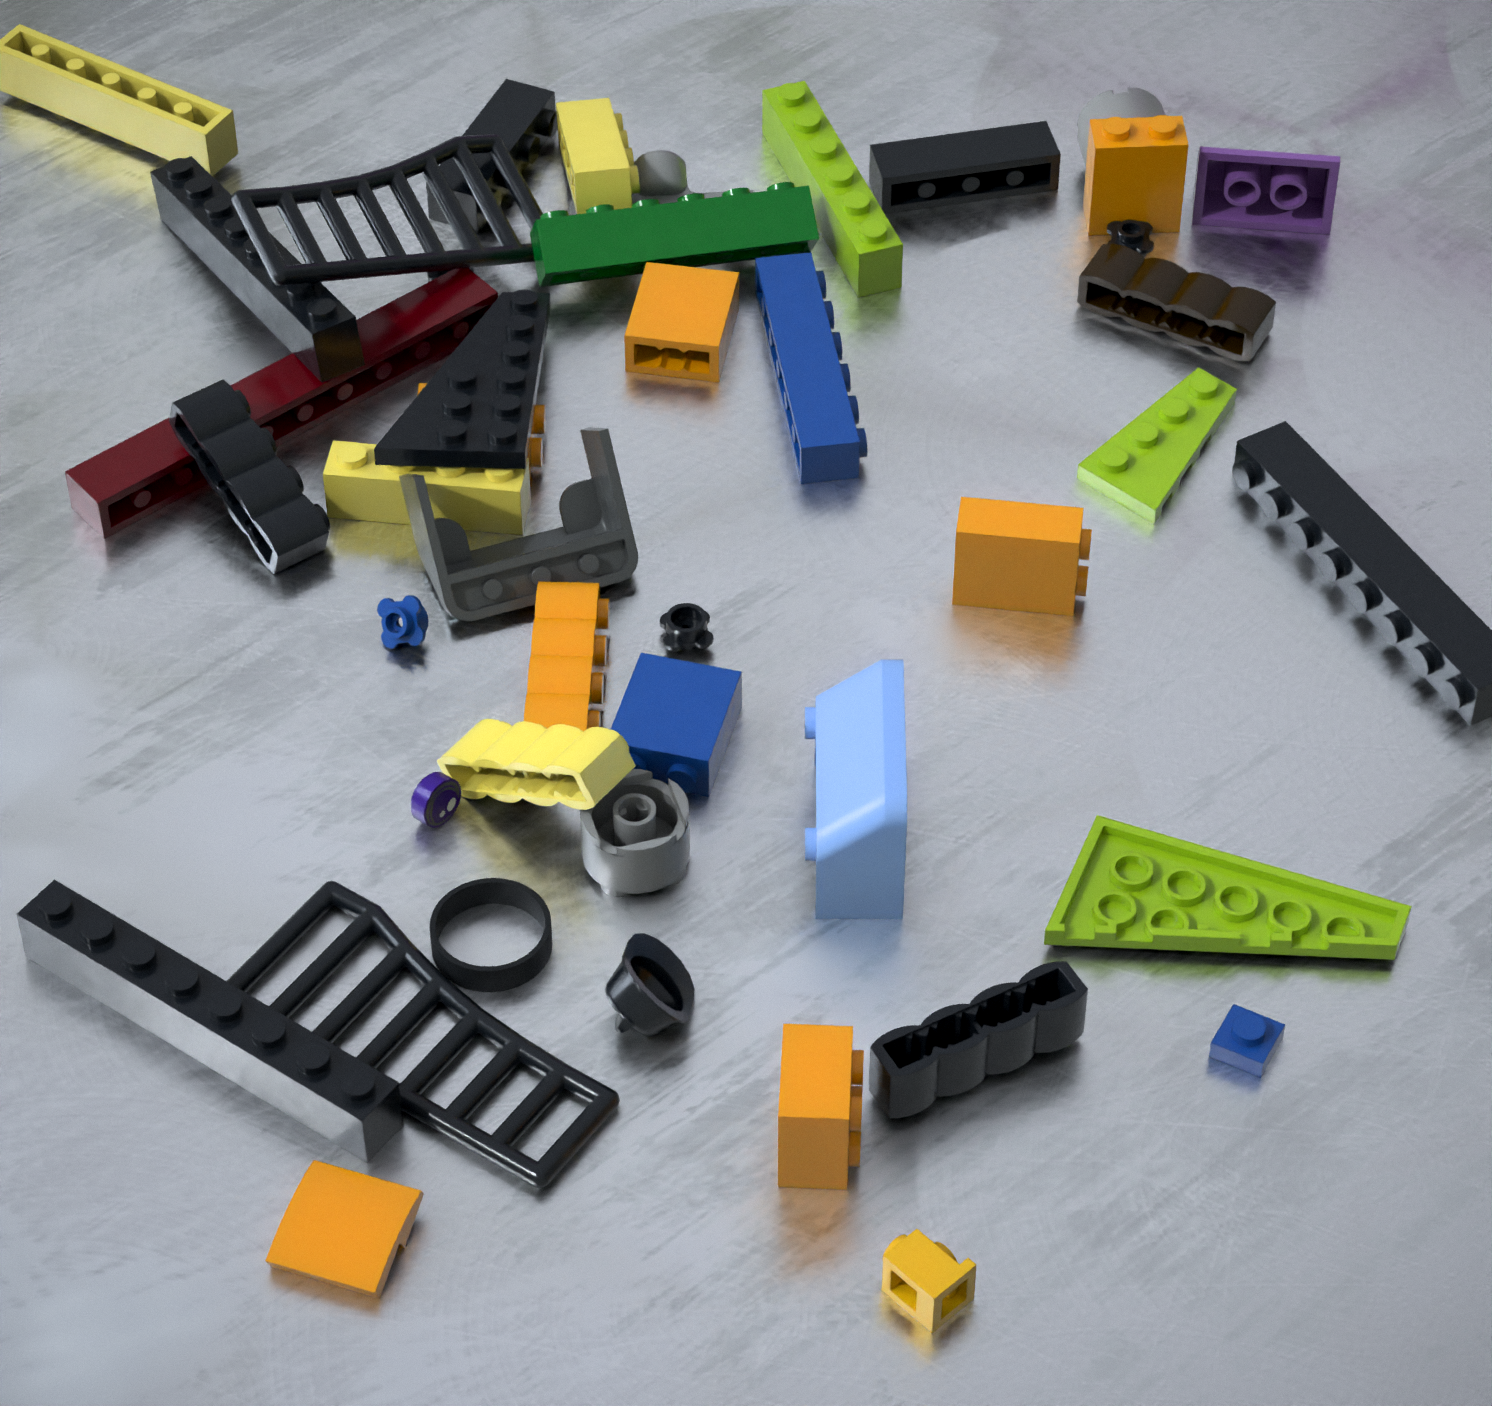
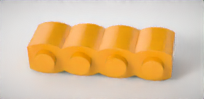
M538 581L524 721L543 725L547 729L552 725L565 724L577 727L583 732L591 727H601L600 711L593 710V704H603L604 675L603 673L596 672V666H606L607 637L606 635H599V629H609L610 600L600 598V583Z

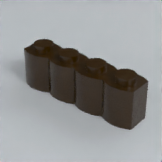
M1102 244L1079 276L1077 302L1085 309L1101 316L1121 317L1129 324L1146 331H1164L1171 338L1187 345L1207 346L1215 353L1231 360L1251 361L1273 328L1276 301L1263 292L1248 287H1231L1222 279L1201 272L1188 273L1179 265L1165 259H1145L1141 254L1126 246Z

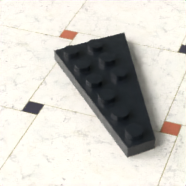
M526 289L502 292L374 448L375 465L526 469L550 316V293H536Z

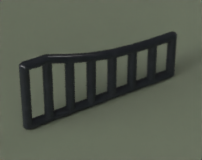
M497 134L455 136L399 163L357 176L284 187L238 190L233 193L231 198L232 204L271 280L278 286L535 262L532 243H520L472 154H490L531 230L535 220L541 219L540 216L543 214L502 138ZM451 158L454 159L501 246H482L439 164ZM420 173L423 174L462 246V250H444L407 181L408 178ZM386 186L390 187L425 253L406 255L373 190ZM354 196L385 257H366L336 200L337 198ZM316 202L346 260L326 261L297 204ZM277 207L306 264H285L257 208Z
M335 881L326 882L227 980L230 984L247 992L333 905L354 916L356 919L269 1007L289 1018L375 931L391 951L312 1032L333 1043L380 993L407 968L424 987L355 1058L377 1070V1067L440 1002L460 1018V1021L408 1076L399 1083L402 1111L537 1188H543L553 1180L618 1107L620 1102L619 1095L615 1090L558 1059L481 1008L449 981L426 958L381 906ZM478 1033L501 1048L446 1109L421 1095ZM520 1062L544 1076L492 1135L466 1121ZM564 1089L590 1103L538 1161L512 1147Z

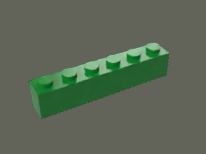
M792 182L777 183L769 186L767 191L750 193L748 188H734L722 193L721 197L705 198L702 193L687 194L679 197L677 202L660 204L658 199H645L633 203L632 208L614 210L613 205H598L587 209L584 214L568 215V211L565 210L550 211L540 216L541 219L535 220L530 232L539 287L643 274L646 262L701 267L755 260V258L809 253L819 240L810 187H795Z

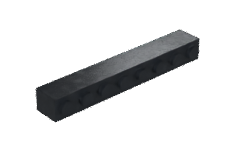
M192 156L173 159L164 167L150 172L160 218L321 383L365 365L356 316L321 282L284 286L274 284L232 204V195ZM270 233L285 264H301Z
M1286 421L1238 440L1235 461L1232 467L1233 478L1237 486L1241 490L1246 491L1262 507L1265 515L1270 520L1275 521L1289 535L1295 547L1300 551H1304L1320 568L1324 577L1328 581L1333 582L1350 599L1353 607L1358 612L1363 613L1375 625L1384 640L1394 645L1411 663L1414 671L1419 676L1424 677L1440 693L1449 708L1456 710L1470 726L1491 717L1492 630Z
M55 879L17 913L23 947L27 958L364 1162L368 1163L404 1126L398 1082Z

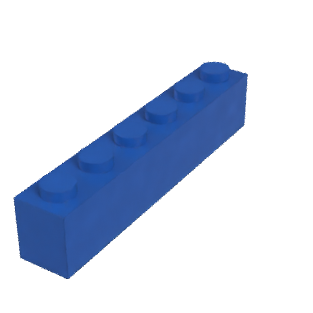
M811 252L755 258V294L801 484L859 478L860 458L867 457V438L864 428H856V424H859L857 398L855 395L848 396L847 393L851 390L848 364H840L839 362L842 360L840 333L831 331V329H834L833 305L831 301L823 300L826 299L824 271H816Z

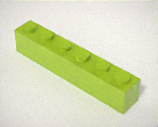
M806 82L786 83L779 87L762 90V133L790 182L794 183L795 187H810L817 228L857 297L860 298L901 288L903 243Z

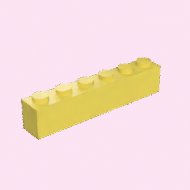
M21 24L17 25L0 39V91L169 161L192 156L212 176L238 154L234 114L231 109Z

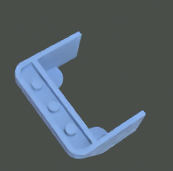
M881 659L817 695L815 707H805V739H815L816 828H805V861H816L815 919H903L907 836L903 659Z

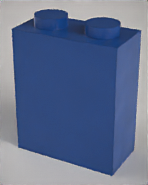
M640 653L611 730L622 735L628 743L629 753L636 765L633 769L651 771L653 779L667 784L669 778L677 783L684 793L709 797L742 709V672Z

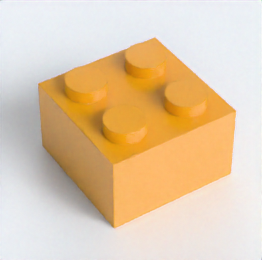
M783 1024L778 1111V1187L847 1190L848 1167H860L863 1086L854 1085H863L864 1050H852L853 1026Z

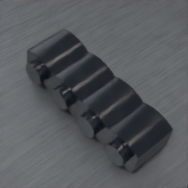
M223 379L173 402L169 423L182 446L195 459L206 481L222 498L226 509L235 523L248 536L261 561L273 574H276L325 550L330 522L324 509L319 504L313 505L302 493L304 486L297 470L293 466H286L276 456L277 446L271 433L264 427L260 428L250 418L251 409L244 394L240 390L234 391Z
M1067 961L1050 962L1030 970L1018 983H1003L985 989L975 996L970 1004H956L941 1008L929 1015L921 1025H910L893 1029L880 1036L870 1047L869 1091L888 1118H903L923 1111L938 1096L957 1095L974 1088L983 1081L987 1074H1003L1018 1069L1031 1060L1035 1053H1048L1063 1049L1075 1042L1084 1032L1088 988Z

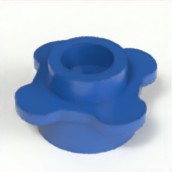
M408 595L404 597L403 601L396 602L391 598H384L379 602L377 612L382 617L381 624L383 629L381 640L387 648H397L400 643L406 642L412 646H418L424 642L429 622L428 615L421 601L416 596ZM400 617L402 618L403 626L399 625Z

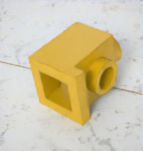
M918 1229L908 1236L905 1234L898 1236L886 1248L882 1258V1291L931 1333L935 1332L974 1300L977 1265L969 1258L965 1259L961 1264L957 1263L953 1253L940 1242L934 1243Z

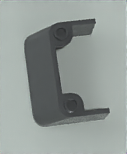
M589 427L580 430L591 478L571 484L562 493L559 501V510L563 527L471 551L466 533L457 522L447 518L434 519L424 475L408 473L399 476L417 551L444 610L450 616L462 621H475L535 605L538 581L600 583V587L622 582L633 574L638 564V551L608 428Z

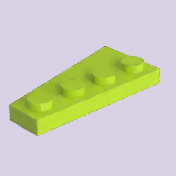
M1198 367L1079 463L1077 479L1150 523L1155 524L1162 513V506L1168 498L1172 499L1180 487V480L1188 467L1192 468L1200 457V449L1206 440L1212 439L1234 406L1237 389Z

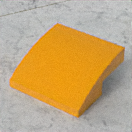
M313 1160L286 1209L265 1261L273 1268L380 1299L398 1247L405 1249L424 1193L418 1189Z

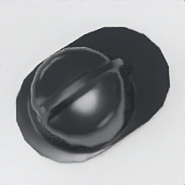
M645 933L634 934L628 940L622 955V961L605 987L606 996L614 1010L618 1013L615 1030L620 1034L634 1028L644 1035L654 1036L676 1022L685 1023L689 1019V1013L694 1001L695 988L691 976L682 961L668 946L657 938Z

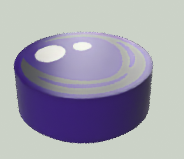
M433 772L424 777L415 788L411 798L412 816L431 828H438L444 825L453 816L461 799V786L459 782L442 772Z

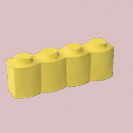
M495 719L479 721L437 760L442 773L459 782L462 797L482 799L488 795L506 803H515L523 798L539 806H553L560 802L578 810L593 808L636 766L629 753L628 743L622 735L614 730L603 727H591L583 732L577 727L565 724L552 725L547 729L543 725L526 721L517 722L511 726L507 722Z

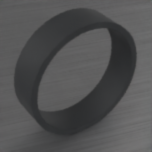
M484 878L464 883L448 892L438 902L430 918V940L433 960L439 971L448 980L465 989L478 992H501L519 987L537 976L550 958L552 952L550 911L539 894L528 886L513 880ZM485 904H504L519 908L532 915L544 931L539 943L527 955L514 962L499 966H476L462 962L450 955L442 947L439 937L446 924L456 915L472 907Z

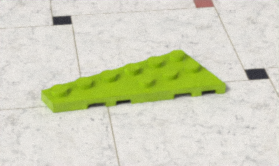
M1097 815L1045 929L1044 945L1395 960L1409 922L1412 906Z

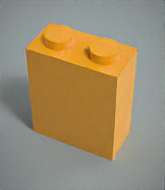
M1157 115L1154 117L1090 119L1083 210L1088 236L1110 235L1107 233V225L1113 221L1122 222L1124 220L1148 222L1153 227L1152 233L1180 232L1189 146L1182 116Z
M646 262L624 335L625 372L719 382L739 312V272Z
M961 497L956 528L952 605L1074 616L1076 596H1086L1089 566L1079 565V559L1089 560L1092 534L1091 529H1082L1084 508Z

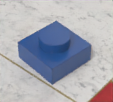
M1233 1004L1211 1041L1209 1057L1261 1078L1283 1040L1285 1024Z

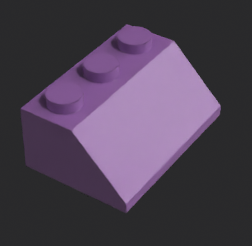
M1200 146L1194 184L1192 225L1330 235L1340 168V156Z

